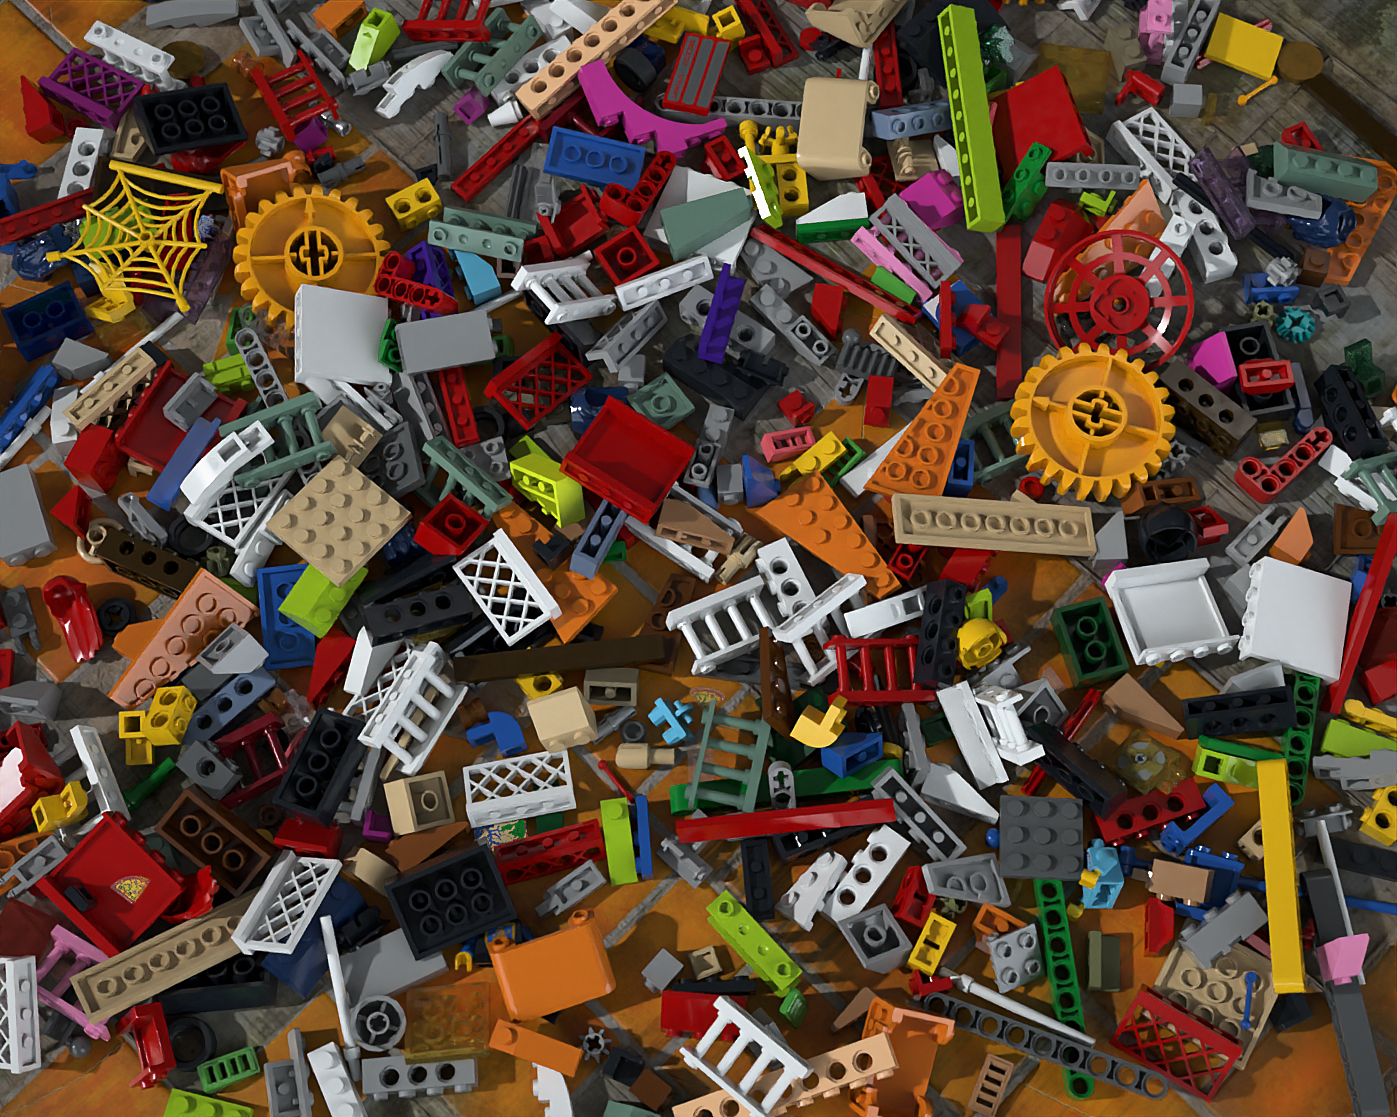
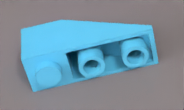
M447 248L451 260H457L459 265L455 268L460 281L465 280L467 284L463 287L467 299H473L476 307L502 295L500 284L490 264L475 253Z

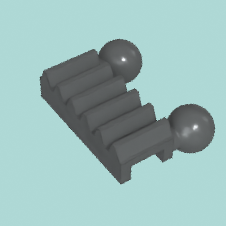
M855 328L847 329L843 333L842 341L844 344L835 370L869 380V374L892 376L895 378L900 362L890 352L889 358L887 354L880 356L877 351L871 353L867 348L861 350L858 345L861 343L862 336Z
M71 984L61 999L73 1006L79 998ZM54 1009L41 1033L69 1047L70 1054L76 1058L87 1056L92 1048L88 1037L82 1035L74 1037V1035L79 1033L80 1025Z

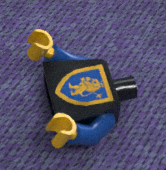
M520 919L511 920L467 939L461 952L455 956V969L458 970L461 964H467V971H471L472 960L476 968H494L487 943L497 937L506 936L513 938L516 945L536 938L528 926L522 925Z

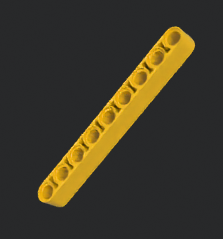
M1286 758L1257 761L1274 990L1276 994L1306 992V977L1288 765Z

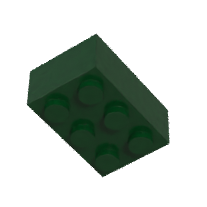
M1104 596L1053 610L1050 621L1074 691L1120 679L1128 672L1130 667Z

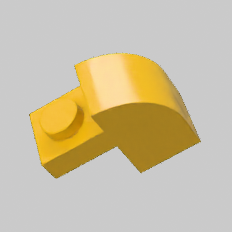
M733 5L712 15L716 25L709 28L706 35L731 40L730 51L738 46V42L745 36L744 27Z
M838 695L826 714L808 705L800 715L790 736L810 747L821 748L831 745L846 727L841 722L847 713L843 708L848 699Z
M146 710L119 712V738L125 739L126 765L128 766L155 764V746L140 731L148 713Z
M80 781L69 782L61 794L38 799L31 810L39 833L71 826L89 814L86 808L88 805L87 793L82 789Z

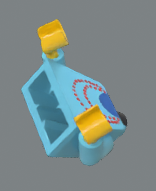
M1092 839L1088 842V850L1083 859V872L1079 884L1083 887V895L1077 900L1078 906L1071 902L1066 908L1067 919L1076 922L1083 911L1089 908L1112 909L1124 884L1117 850L1113 847H1105L1104 841L1101 839Z

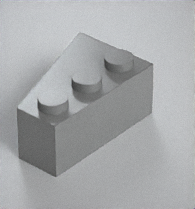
M1237 890L1225 899L1227 904L1219 910L1215 906L1203 915L1205 920L1198 925L1191 923L1180 931L1182 936L1177 940L1198 968L1207 970L1212 966L1211 961L1221 954L1226 955L1232 950V946L1241 940H1245L1268 922L1267 915L1250 892L1244 891L1240 893Z

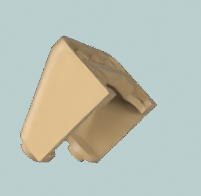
M835 0L828 9L822 3H814L805 14L811 25L858 48H868L908 0Z
M811 77L806 80L796 158L800 168L818 181L869 175L872 158L870 153L862 146L866 106L875 104L880 94L879 86L874 81L832 77Z

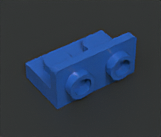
M1268 273L1244 274L1242 277L1246 304H1251L1252 302L1258 304L1262 300L1266 303L1289 304L1295 302L1300 292L1299 286H1295L1294 282L1287 287L1283 285L1282 287H1275L1267 281V278L1270 276Z

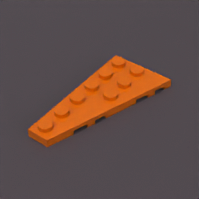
M512 501L509 506L495 513L493 512L491 518L498 530L502 528L558 604L562 615L555 620L551 617L550 621L564 645L569 644L618 592V588L598 571L594 579L591 580L569 570L572 555L553 572L536 556L532 545L538 539L546 544L554 535Z

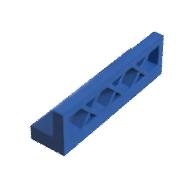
M48 364L46 368L42 365L39 367L13 403L1 416L0 455L24 430L25 423L30 418L33 419L53 395L54 389L58 388L64 381L51 365Z
M200 416L197 418L147 494V500L167 511L171 509L182 492L180 485L198 463L217 433L218 427L222 425V420L215 417L211 423Z

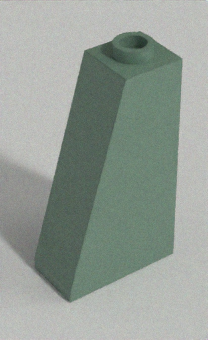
M743 187L660 210L661 225L674 263L750 220V210L753 209V202L750 195L746 196Z

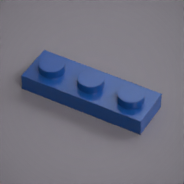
M646 795L636 796V804L631 805L632 820H638V831H633L634 846L640 847V857H635L636 873L642 874L643 881L654 880L648 801Z

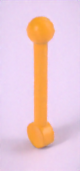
M1271 76L1269 81L1246 96L1240 95L1237 100L1238 104L1245 105L1249 98L1269 85H1275L1278 82L1277 76Z

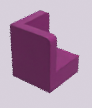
M474 85L457 100L452 109L469 126L485 112L490 102Z
M317 116L296 125L297 128L293 129L297 138L293 142L304 153H308L310 149L311 151L328 140L327 127L324 126Z
M367 809L362 835L368 842L389 844L395 839L391 817L378 815L374 810Z

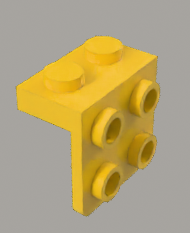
M95 261L90 262L89 266L105 283L107 280L103 271ZM101 262L111 277L113 272L108 263ZM123 272L118 278H124ZM114 281L109 287H126L124 282ZM101 291L103 297L84 308L88 317L111 323L122 321L126 314L136 309L133 303L134 297L130 291Z

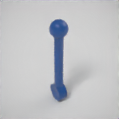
M1252 971L1245 975L1247 991L1244 1019L1240 1022V1026L1245 1030L1250 1029L1252 1025L1249 1020L1253 983L1257 980V975Z

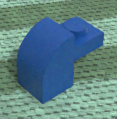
M489 712L488 716L491 723H477L470 730L466 731L472 748L497 740L503 758L528 750L518 722L511 715L504 712Z

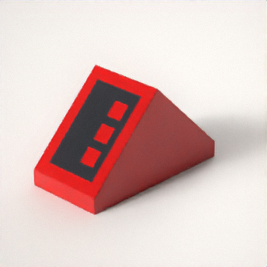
M77 485L60 500L50 513L82 540L87 539L92 498Z

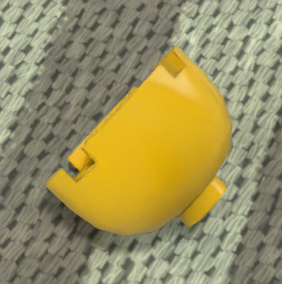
M974 618L962 622L957 635V659L968 670H972L970 666L974 665L978 669L986 666L1002 652L999 647L1002 641L1006 645V634L999 626L986 618Z

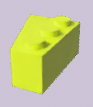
M536 453L509 462L512 485L531 502L537 501L543 507L542 512L544 514H552L558 520L557 525L560 528L585 519L582 485L560 472V463Z

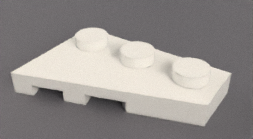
M827 848L818 856L811 867L800 876L793 887L782 896L774 908L779 914L810 932L813 926L811 919L816 911L821 912L825 905L823 902L824 896L827 891L834 889L848 862L842 855Z

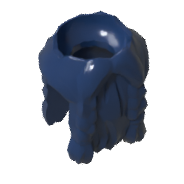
M1314 193L1322 196V214L1319 220L1286 214V221L1294 229L1293 236L1295 239L1311 243L1313 246L1318 245L1326 248L1338 247L1341 243L1346 242V239L1355 229L1357 223L1355 212L1342 198H1334L1320 193Z
M61 223L55 224L37 238L30 237L16 242L11 265L23 280L46 283L51 279L57 268H62L68 264L70 260L68 258H61V261L48 262L46 258V253L60 251L62 253L72 247V236L69 234L64 235L66 229Z
M593 386L573 392L570 398L572 401L570 406L572 415L571 430L583 435L605 405L609 395L623 401L628 406L627 397H624L629 394L628 388L624 386Z
M400 499L395 500L411 512L412 518L382 547L384 555L392 568L401 566V563H406L409 558L415 555L420 556L427 552L424 547L413 540L417 531L413 524L415 514L413 507L405 504Z

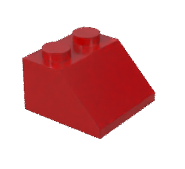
M448 493L420 522L413 540L433 555H461L490 525V521L454 495Z
M296 816V819H286L275 836L273 843L282 852L283 850H292L298 857L338 860L344 833L337 827L338 824L335 822H331L329 828L326 829Z

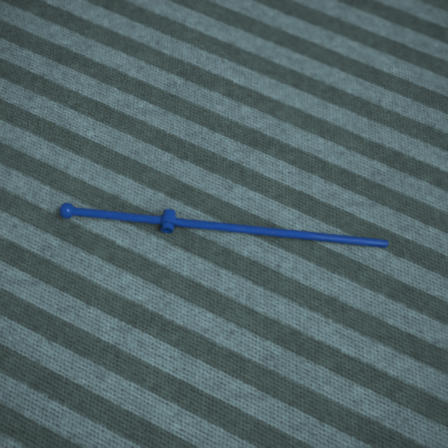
M991 828L987 830L985 837L987 847L991 849L1000 848V829ZM1119 847L1118 858L1123 877H1132L1133 868L1148 870L1149 864L1154 863V861L1138 859L1135 856V849L1132 847ZM1083 849V859L1086 855L1087 849ZM1239 876L1237 887L1266 892V881ZM1298 887L1299 898L1303 899L1301 889ZM1344 895L1347 907L1397 915V904Z

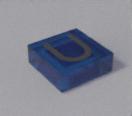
M200 213L198 219L199 237L201 240L216 246L224 223Z

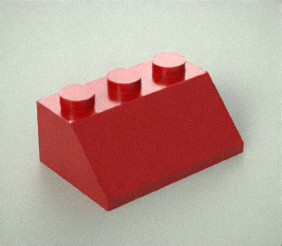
M662 990L661 1032L666 1033V1037L683 1038V1034L694 1035L695 1040H701L718 1017L717 1013L719 1010L713 1004L719 996L724 995ZM728 996L746 1011V997ZM734 1022L731 1024L727 1023L718 1035V1037H722V1042L734 1043L739 1037L740 1033Z

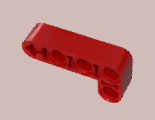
M660 151L632 191L620 184L609 183L605 187L599 201L600 210L625 226L631 227L635 225L637 227L668 182L677 163L676 157L669 151Z
M391 251L385 256L374 283L376 293L394 303L441 317L456 313L458 309L456 298L438 288L411 281L415 272L414 261L396 251Z
M1321 426L1312 429L1270 469L1255 457H1245L1234 472V479L1257 502L1269 504L1324 455L1333 440L1332 433L1329 429ZM1318 441L1319 443L1314 448L1312 444ZM1297 455L1303 456L1306 460L1299 459ZM1243 469L1250 470L1253 475L1245 473ZM1280 470L1287 472L1289 476L1282 475ZM1262 486L1269 487L1272 492L1265 491Z

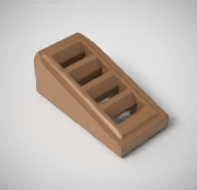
M863 987L830 1026L829 1033L832 1036L839 1034L867 1015L873 998L878 996L868 987Z
M988 1053L967 1109L986 1117H995L1015 1064ZM990 1064L1005 1070L1004 1074L1002 1075L990 1070ZM986 1075L1001 1081L1000 1085L998 1086L984 1080ZM983 1086L997 1092L996 1096L993 1097L980 1091L981 1087ZM977 1097L993 1103L992 1107L989 1108L977 1103Z

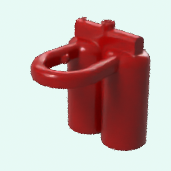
M1127 70L1124 76L1126 84L1118 94L1115 106L1120 107L1130 92L1157 107L1165 95L1166 86L1140 70Z
M132 262L128 266L160 269L158 266H140L138 263ZM125 271L126 278L143 279L142 272L147 271ZM160 273L161 280L159 282L166 283L164 275ZM125 282L126 287L155 289L161 287L147 283ZM131 292L134 297L133 303L135 307L142 306L144 303L143 293Z

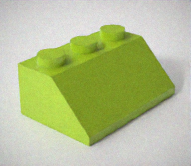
M148 198L145 200H141L143 202L149 203ZM135 202L139 210L148 215L155 216L152 208ZM131 205L114 220L119 223L125 220L133 212ZM113 207L106 211L105 214L111 217L121 209ZM95 215L91 216L90 228L83 240L85 247L93 240L97 233L98 219ZM141 215L144 223L159 224L158 220L148 219ZM135 216L124 226L131 228L137 225ZM87 218L83 219V224L79 226L81 236L84 233ZM103 219L100 237L91 248L98 247L107 235L109 223ZM113 226L111 236L106 245L115 243L119 235V228ZM145 227L146 230L151 231L152 234L159 229ZM138 228L137 230H134L135 232H137V233H139V234L141 233L140 228ZM124 231L120 243H123L126 239V232ZM130 235L129 242L139 240ZM112 250L103 251L106 255L114 253ZM99 252L91 253L97 259L102 258Z
M309 564L278 611L321 639L329 631L368 573V570L361 567L341 588H338Z

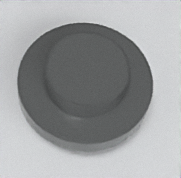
M631 720L623 725L621 738L624 743H643L646 740L647 730L640 721Z

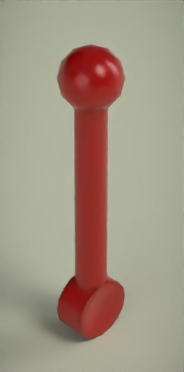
M600 760L598 768L606 772L624 796L627 797L630 804L634 803V797L608 768L607 761Z

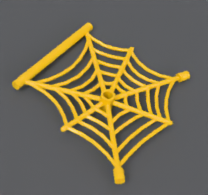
M111 160L109 168L116 170L118 175L110 189L101 198L90 205L84 204L82 206L86 210L87 215L84 233L77 243L66 252L54 251L46 253L47 261L55 262L61 261V258H68L79 263L95 276L102 292L130 291L165 296L176 299L181 312H187L190 306L185 297L182 296L184 279L194 257L201 248H207L206 243H201L198 232L200 211L208 196L213 192L223 194L225 186L219 183ZM123 172L205 190V192L192 196L172 197L158 195L136 186L125 177ZM119 180H121L124 189L120 195L102 210L97 211L93 207L100 204L113 192ZM129 185L145 195L158 199L172 201L195 200L190 204L180 206H157L134 197ZM126 193L129 201L124 207L111 217L106 216L104 213L116 205ZM135 202L157 210H183L177 215L160 217L142 212L137 208ZM199 204L194 219V233L197 243L189 242L186 234V221L189 211ZM131 205L133 212L121 223L114 220ZM90 213H92L98 219L97 233L84 249L75 250L88 234L91 224ZM141 215L148 219L169 221L166 224L144 223ZM135 216L137 225L131 228L124 226ZM183 216L182 235L184 242L177 241L175 232L177 221ZM103 219L109 223L107 235L98 247L91 248L100 237ZM113 226L119 228V235L115 243L106 245L111 236ZM171 226L173 241L167 240L168 228ZM145 227L160 229H158L155 233L152 234V232L146 230ZM138 228H140L141 233L139 234V233L135 232L134 230H137ZM124 231L126 232V239L123 243H120ZM164 233L163 240H156L157 237ZM130 235L139 240L129 242ZM139 246L137 250L133 252V249L131 247ZM165 246H173L164 262H162L159 256ZM178 247H183L173 264L170 276L166 265ZM189 247L196 248L183 269L178 291L174 284L177 265ZM126 248L130 253V257L124 262L117 249ZM112 250L118 257L120 267L117 271L103 251ZM144 250L147 253H151L154 259L138 256ZM91 253H100L113 272L111 277L102 263ZM87 255L100 267L107 281L103 283L100 276L89 265L73 256ZM135 261H148L157 263L160 269L128 266ZM123 271L156 272L163 274L168 284L147 279L118 277ZM114 281L147 283L171 288L174 295L143 288L109 286Z

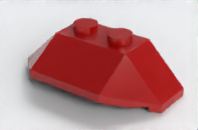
M1060 197L1050 204L1029 247L1021 269L1022 276L1040 283L1048 281L1060 258L1073 245L1093 234L1095 227L1081 206ZM1066 265L1062 273H1066L1071 267Z

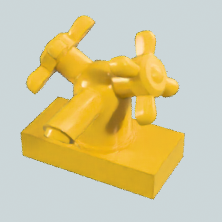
M791 125L787 126L789 132L787 138H785L784 127L779 126L776 129V139H773L770 136L772 127L768 126L759 140L761 145L759 153L763 154L765 147L768 146L771 148L772 155H758V157L764 162L769 163L773 167L775 174L776 164L798 163L797 154H790L789 149L790 146L794 145L797 151L799 136L794 132Z

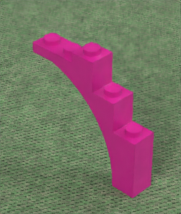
M603 60L580 67L578 78L598 127L605 124L606 126H612L620 120L630 144L638 143V145H643L652 139L658 153L660 151H669L679 162L683 159L688 148L696 147L702 141L708 139L713 141L723 136L727 127L724 117L705 124H685L663 119L642 109L630 100L615 84Z

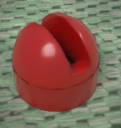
M147 83L142 88L141 95L159 93L160 89L156 84H153L151 90L150 84Z

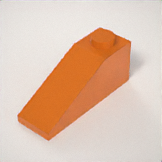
M498 1019L488 1045L571 1077L575 1076L584 1051Z

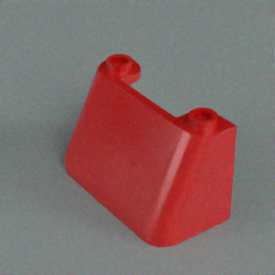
M19 720L6 732L8 743L15 748L0 762V843L14 839L34 819L31 809L39 798L58 795L65 788L62 772L33 728Z

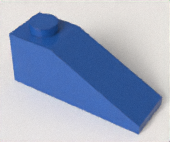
M742 455V480L747 509L767 505L777 498V494L781 493L779 479H774L771 469L749 455Z

